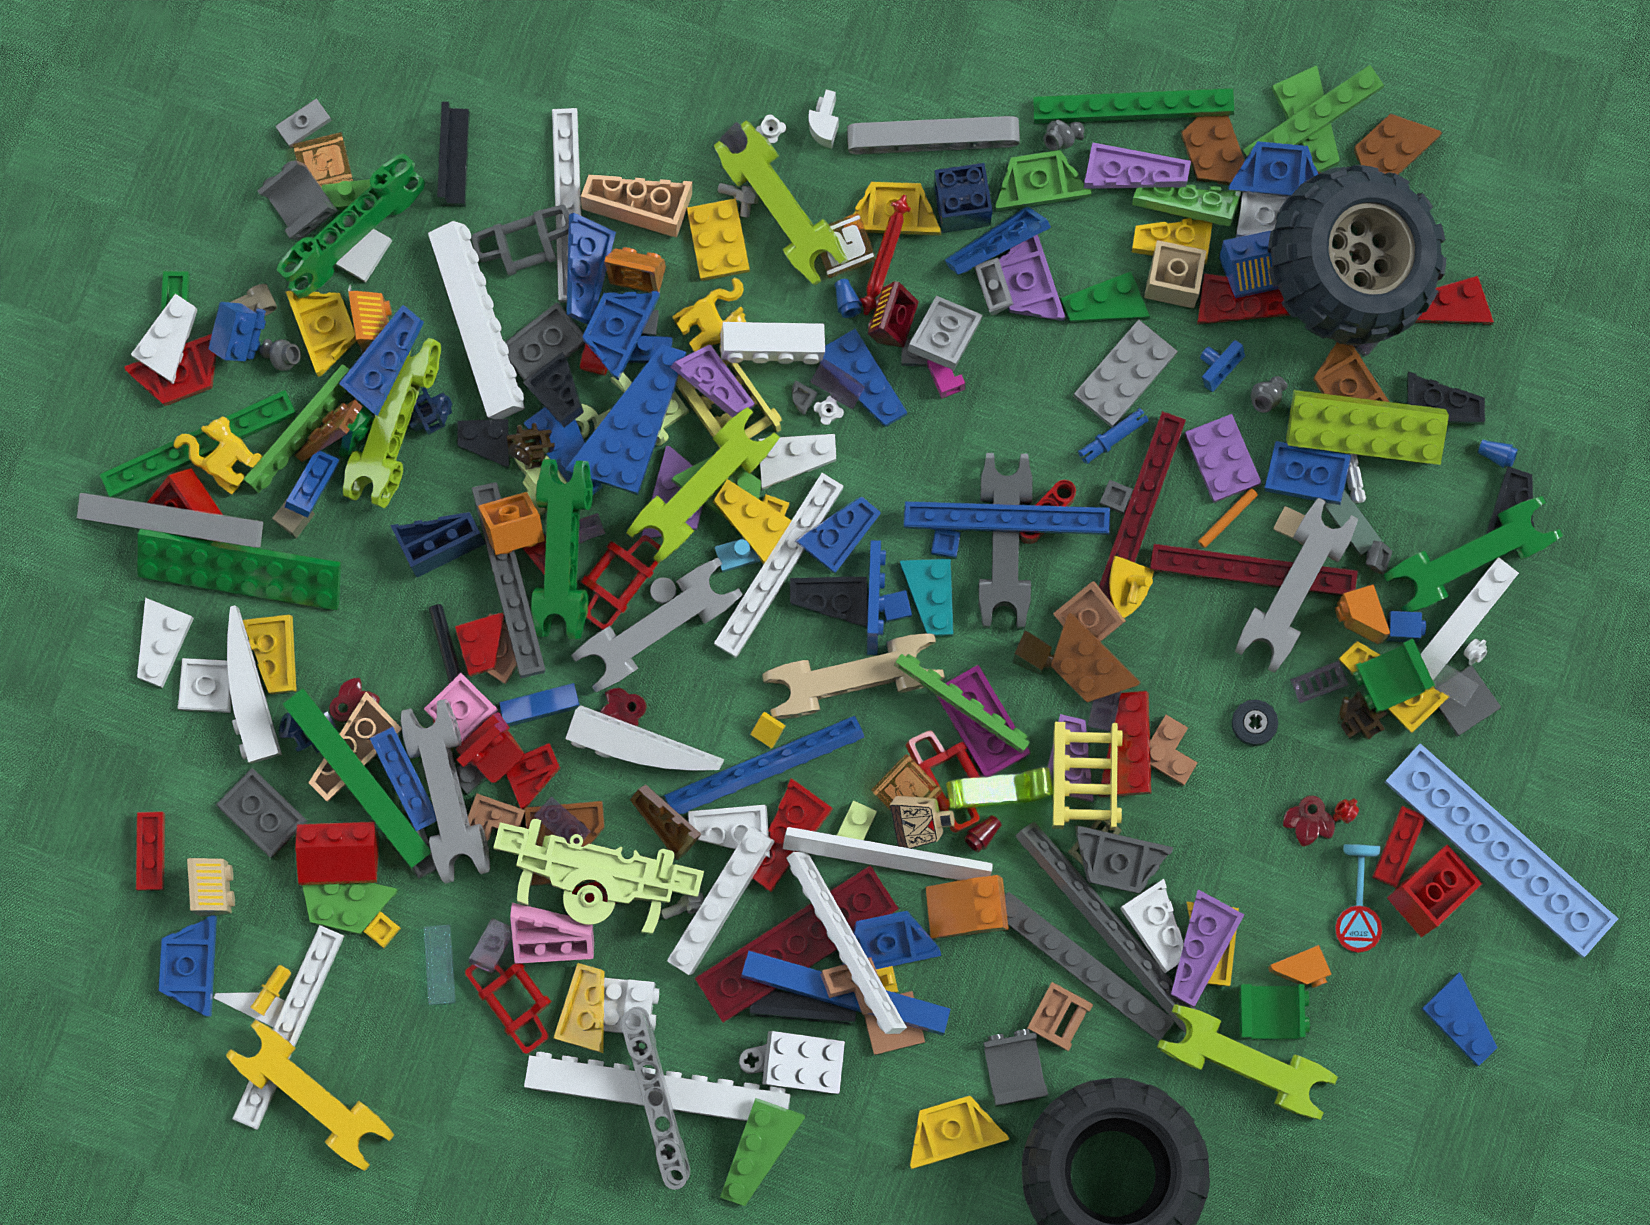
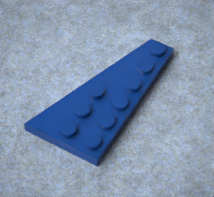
M662 344L565 468V472L573 475L576 461H588L592 481L638 495L679 378V374L671 366L674 362L686 357V352Z

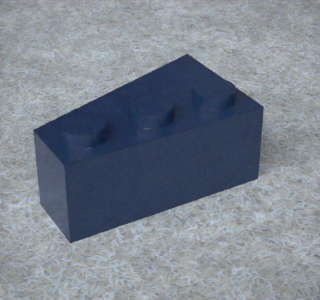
M470 512L442 516L436 520L424 522L418 520L412 524L400 526L399 524L390 525L417 578L485 545V541Z

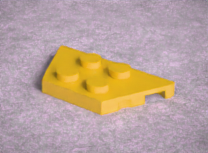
M871 182L865 191V196L858 202L855 212L851 217L859 215L860 219L844 226L846 228L855 225L858 227L859 232L885 233L889 217L895 212L891 203L892 201L896 202L904 194L907 195L908 207L911 210L903 214L904 223L900 234L941 235V229L921 183Z
M287 291L286 294L315 372L320 377L357 341L345 303L340 293L328 292L321 294L319 292H312L307 297L298 298L291 291Z
M971 1096L963 1097L919 1111L910 1167L911 1169L1001 1143L1009 1140V1138Z

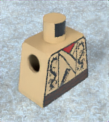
M896 796L890 804L898 847L912 849L937 842L943 834L942 827L954 826L953 811L939 812L938 802L935 798Z

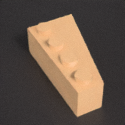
M588 175L581 194V206L583 210L677 238L692 197V182L673 183L671 180L661 179L658 182L645 181V178L629 180L616 176Z
M365 692L340 735L363 765L366 766L377 755L369 738L392 726L398 735L402 728ZM325 758L309 781V784L327 802L346 785Z

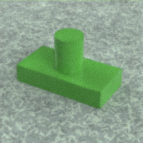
M370 179L350 182L341 181L340 183L322 185V189L337 210H344L371 185Z

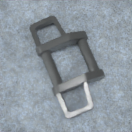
M558 205L533 212L534 215L504 225L499 223L474 233L471 239L479 261L487 262L502 258L509 276L517 274L516 271L536 264L556 261L557 258L551 241L568 235L569 212L566 206ZM563 214L566 222L565 226L548 233L545 218ZM537 225L544 252L513 262L505 235ZM496 235L499 249L481 253L479 242Z

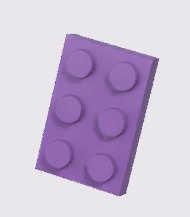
M1232 414L1185 432L1184 435L1213 503L1261 485V480Z

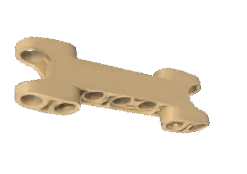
M917 634L892 639L886 642L889 652L887 654L811 671L808 660L792 662L771 669L762 674L763 682L781 683L786 685L791 691L790 698L785 703L770 710L771 716L775 719H788L814 714L820 711L819 699L896 682L899 693L924 688L923 685L895 667L894 664L901 653L904 656L910 654L916 658L921 650L936 643L935 635ZM934 670L942 677L940 680L945 678L943 670Z

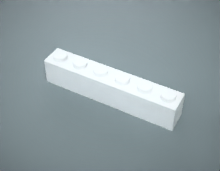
M749 827L667 961L688 975L695 972L763 862L767 852H769L775 841L754 827Z

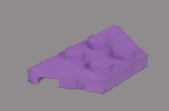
M1038 235L1012 247L1006 255L999 259L1014 304L1008 307L1009 312L1053 320H1065V315Z
M666 446L652 497L653 500L658 495L666 504L681 489L671 482L673 477L693 466L670 446ZM704 504L686 521L693 530L698 528ZM647 528L643 530L642 536L647 535L650 538L661 537V534L655 529Z

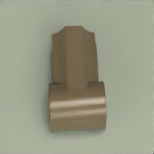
M267 284L254 286L247 291V295L230 302L241 303L254 312L257 308L266 311L265 316L277 309Z

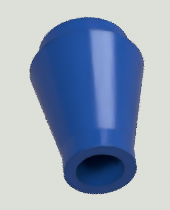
M848 279L838 280L834 284L838 312L844 318L857 316L861 312V301Z
M1484 439L1478 450V454L1483 455L1502 468H1505V466L1512 467L1518 449L1513 448L1512 444L1491 442Z

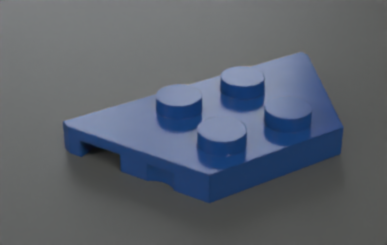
M1257 141L1229 185L1228 190L1291 196L1301 184L1318 175V172L1312 161L1308 146Z
M652 291V293L636 294V292L603 294L582 338L615 379H620L656 306L660 292Z
M908 911L860 920L855 923L853 933L867 958H872L875 969L941 956L938 945Z
M211 915L197 924L187 926L180 932L170 934L162 938L159 991L207 1017H212L217 916Z

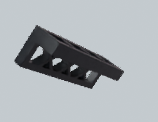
M442 101L437 198L441 206L466 207L470 111L469 109L451 108L450 103L447 101Z
M773 991L750 1006L751 1017L855 1025L856 1021L855 1010L790 992Z

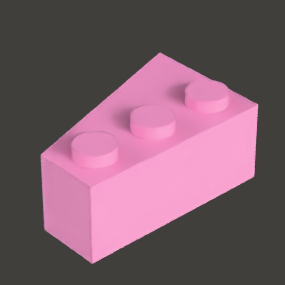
M512 903L510 919L515 963L593 959V925L581 924L568 915Z

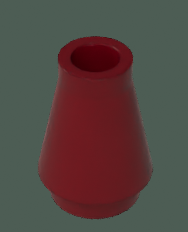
M990 815L986 820L968 830L964 840L972 850L979 853L987 848L1002 824L994 815Z

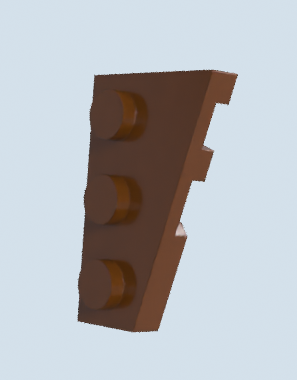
M646 784L639 788L630 799L668 850L674 852L676 860L685 856L702 835Z

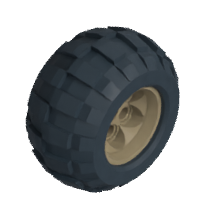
M1353 165L1351 167H1336L1305 181L1282 204L1276 216L1275 228L1270 232L1268 253H1271L1272 267L1269 268L1270 279L1273 287L1278 285L1284 298L1281 304L1293 318L1298 317L1306 324L1304 328L1323 339L1330 338L1345 345L1377 343L1410 328L1432 304L1438 293V290H1436L1437 282L1445 274L1447 257L1441 255V243L1446 239L1442 224L1436 225L1430 213V210L1433 208L1432 204L1423 193L1415 194L1410 189L1408 180L1395 173L1388 172L1385 174L1380 172L1379 168L1372 166ZM1351 225L1357 228V236L1352 234ZM1373 237H1375L1379 242L1378 248H1376L1372 243ZM1333 238L1337 242V249L1332 247ZM1349 253H1353L1352 258L1355 259V261L1351 260V256L1349 255ZM1374 262L1379 264L1380 274L1375 271ZM1355 275L1360 279V287L1354 283Z

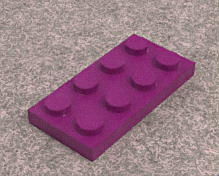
M979 665L945 683L948 686L951 683L963 691L962 696L969 701L972 698L979 701L984 706L983 710L988 714L992 715L995 713L1006 721L1004 725L1011 730L1016 728ZM936 695L985 780L1030 755L1031 752L1028 747L1021 754Z

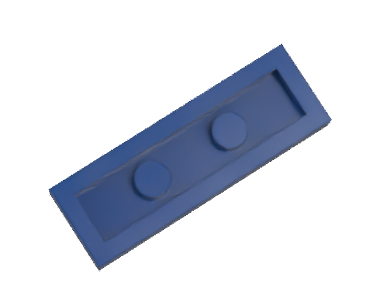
M322 451L314 454L289 495L285 508L308 518L336 470L339 459Z

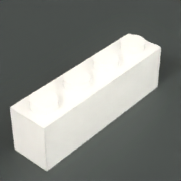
M723 322L720 331L721 360H728L731 363L753 360L755 363L778 361L782 364H789L793 361H803L805 364H816L822 362L825 354L824 324Z

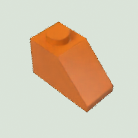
M1319 945L1271 964L1268 967L1269 972L1294 983L1304 984V987L1311 984L1312 988L1327 983L1326 978L1331 975Z

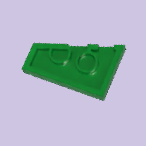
M1131 271L1062 297L1060 300L1069 323L1100 322L1101 320L1116 319L1117 321H1124L1135 318L1143 320L1150 318Z

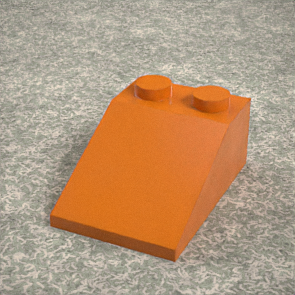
M623 247L622 250L615 248L605 257L604 262L610 284L652 293V291L660 292L666 267L665 260L660 255L655 253L639 254L632 248Z
M998 875L977 877L926 887L930 936L932 939L1008 930L1002 877Z

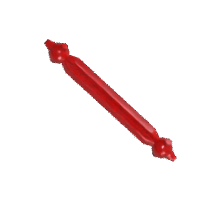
M903 194L896 202L892 201L891 203L895 212L889 217L866 288L867 296L860 298L864 308V315H868L871 310L876 308L875 298L881 293L904 223L903 214L911 210L908 207L907 195Z

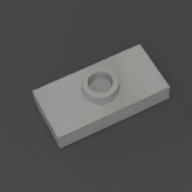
M315 99L276 125V128L291 148L332 120L319 101Z

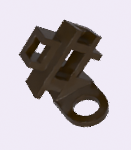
M532 423L531 429L522 430V426L517 425L516 434L507 436L508 454L511 458L524 463L525 470L541 468L543 459H545L544 453L552 452L555 447V443L550 441L551 429L538 431L536 423ZM526 440H533V441H534V442L525 443Z
M1358 691L1351 699L1343 697L1337 724L1341 726L1349 739L1361 732L1364 738L1369 740L1375 734L1385 730L1379 720L1388 713L1383 711L1376 714L1374 709L1369 710L1364 697Z

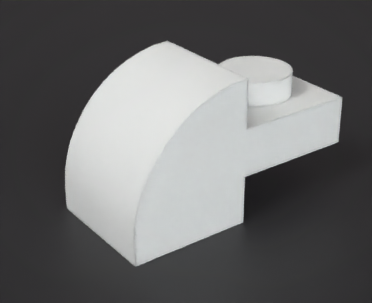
M826 90L824 98L819 97L816 111L809 110V129L812 137L819 144L832 149L839 127L838 117L831 116L836 102V92Z

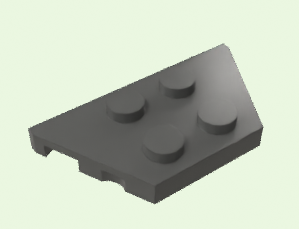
M1081 826L1075 827L1087 881L1099 885L1140 893L1147 885L1149 878L1158 871L1163 860L1173 851V847Z

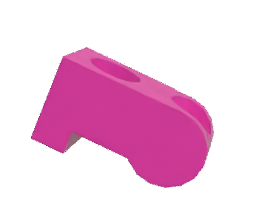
M931 360L927 361L928 369L941 399L965 390V381L962 375L955 377L952 369Z

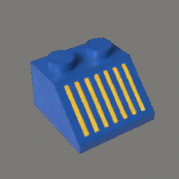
M1271 230L1223 240L1219 259L1235 298L1279 289L1278 285L1273 287L1269 274V268L1272 267L1271 253H1268Z

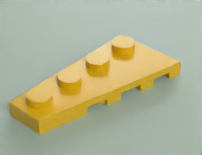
M1357 641L1338 660L1353 674L1356 671L1354 667L1357 663L1361 662L1362 664L1380 654ZM1433 688L1388 710L1410 733H1413L1449 696Z

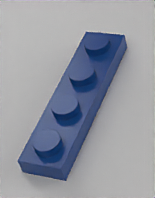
M392 726L370 737L369 739L415 831L436 822L434 807L394 727Z

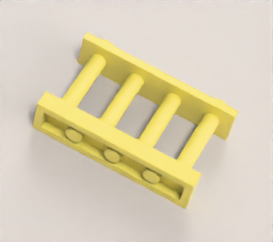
M722 360L726 366L729 364L736 374L735 378L740 385L743 384L750 394L752 401L755 405H758L765 415L764 418L745 430L749 439L770 425H772L777 433L781 431L779 422L782 419L775 408L770 410L739 364ZM679 375L676 386L710 435L714 437L732 417L727 413L720 417L718 415L713 417L709 409L712 408L711 405L714 402L704 395L699 397L695 391L697 388Z
M1055 722L1053 829H1063L1064 822H1069V820L1110 821V830H1115L1117 823H1121L1122 809L1117 808V746H1122V731L1118 730V723H1112L1111 733L1070 732V729H1065V722ZM1070 742L1111 743L1110 759L1070 758V755H1065V745H1070ZM1070 768L1110 769V784L1070 783V781H1065V771H1069ZM1069 794L1110 795V810L1069 809V807L1064 806L1065 796H1069Z

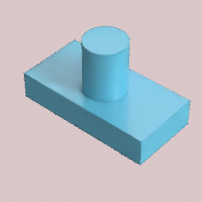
M743 538L715 547L717 557L722 562V573L761 561L755 551L749 546V543L743 540Z

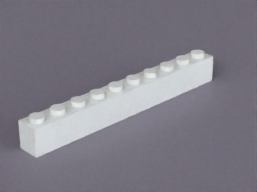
M536 1052V1056L529 1055L524 1085L527 1089L644 1106L636 1073L629 1070V1065L614 1063V1068L604 1067V1062L588 1059V1064L577 1063L578 1058L571 1056H562V1060L551 1059L552 1054ZM643 1067L642 1073L646 1078L655 1077V1069ZM666 1071V1076L664 1075L674 1111L747 1121L755 1098L789 1109L791 1095L785 1093V1088L770 1086V1091L759 1090L760 1085L753 1083H744V1087L733 1086L734 1081L718 1079V1083L707 1082L708 1077L692 1075V1079L681 1078L682 1073ZM655 1090L650 1092L649 1099L654 1104H660L663 1101V1096L659 1091Z

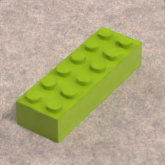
M1293 390L1286 441L1288 446L1441 465L1449 414L1446 409Z

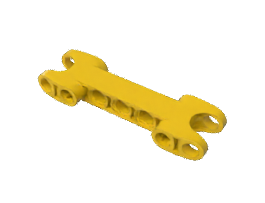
M255 1019L250 1026L261 1038L262 1046L259 1053L254 1057L246 1058L230 1049L226 1057L242 1075L258 1088L263 1089L268 1081L271 1080L332 1131L325 1140V1143L343 1159L366 1171L370 1164L359 1151L358 1145L361 1137L365 1133L373 1132L390 1141L394 1137V1133L378 1115L362 1102L358 1101L351 1110L343 1105L288 1059L296 1049L278 1032Z

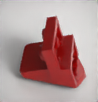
M497 712L475 730L461 746L456 748L461 754L456 760L463 767L469 764L476 765L490 782L495 783L523 758L524 752L509 732L510 728L501 714Z

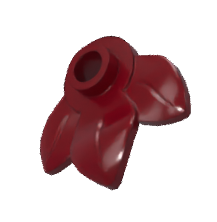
M353 678L340 686L339 695L331 701L329 712L335 720L347 722L365 692L378 704L380 698L372 692L362 691L361 679ZM339 704H345L347 712H339Z
M613 688L605 692L609 704L605 705L600 713L638 727L639 718L646 712L644 698L638 694L629 695L622 688ZM632 702L636 704V710L633 712L629 708Z
M1309 795L1304 797L1300 801L1299 806L1290 808L1284 815L1283 826L1295 828L1296 837L1303 847L1313 843L1319 834L1326 838L1333 837L1335 830L1333 817L1325 811L1323 801L1317 796ZM1311 804L1317 806V810L1314 813L1307 811L1308 806Z

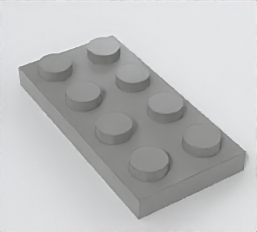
M1138 320L1074 393V397L1113 428L1175 357L1178 351Z

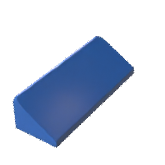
M574 683L499 702L502 718L509 727L575 710L580 706Z

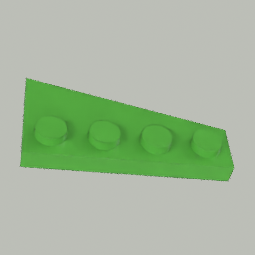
M1317 65L1283 80L1271 88L1287 120L1324 96ZM1331 123L1300 143L1302 146H1308L1317 172H1323L1339 164L1340 159Z
M1186 185V187L1137 188L1132 205L1212 222L1218 225L1231 226L1242 192L1221 191V187L1210 186V190L1196 189V185Z
M755 1098L720 1198L745 1206L805 1119V1115Z

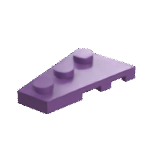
M711 345L674 362L671 366L674 371L732 418L745 408L749 407L751 409L755 405Z
M1060 714L1058 722H1065V729H1070V732H1087L1085 720ZM1054 742L1042 789L1052 793ZM1070 742V745H1065V755H1070V758H1089L1088 743ZM1070 768L1069 771H1065V781L1075 784H1091L1090 769ZM1069 794L1068 796L1093 802V794Z

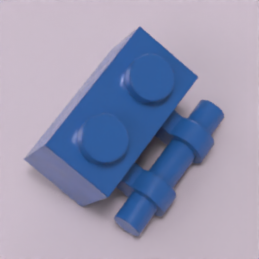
M220 302L209 350L224 360L246 361V358L254 359L255 353L260 347L259 337L261 329L265 327L266 321L264 317L266 311L257 308L254 312L241 303Z

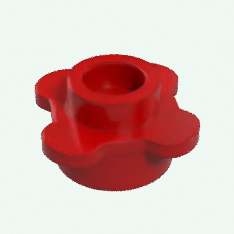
M1353 798L1352 800L1344 799L1340 801L1335 808L1336 813L1333 816V820L1338 821L1340 819L1346 824L1353 821L1359 812V808L1356 806L1357 800Z

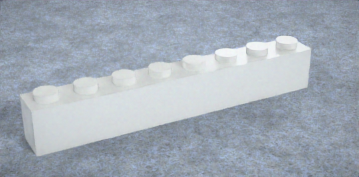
M452 221L429 232V238L487 417L503 419L525 409L523 404L524 396L521 389L517 386L515 379L516 371L512 364H510L507 355L509 353L508 347L502 340L500 333L501 325L498 319L495 318L492 309L494 304L485 287L486 279L483 273L480 272L477 263L479 258L470 241L471 233L464 224Z

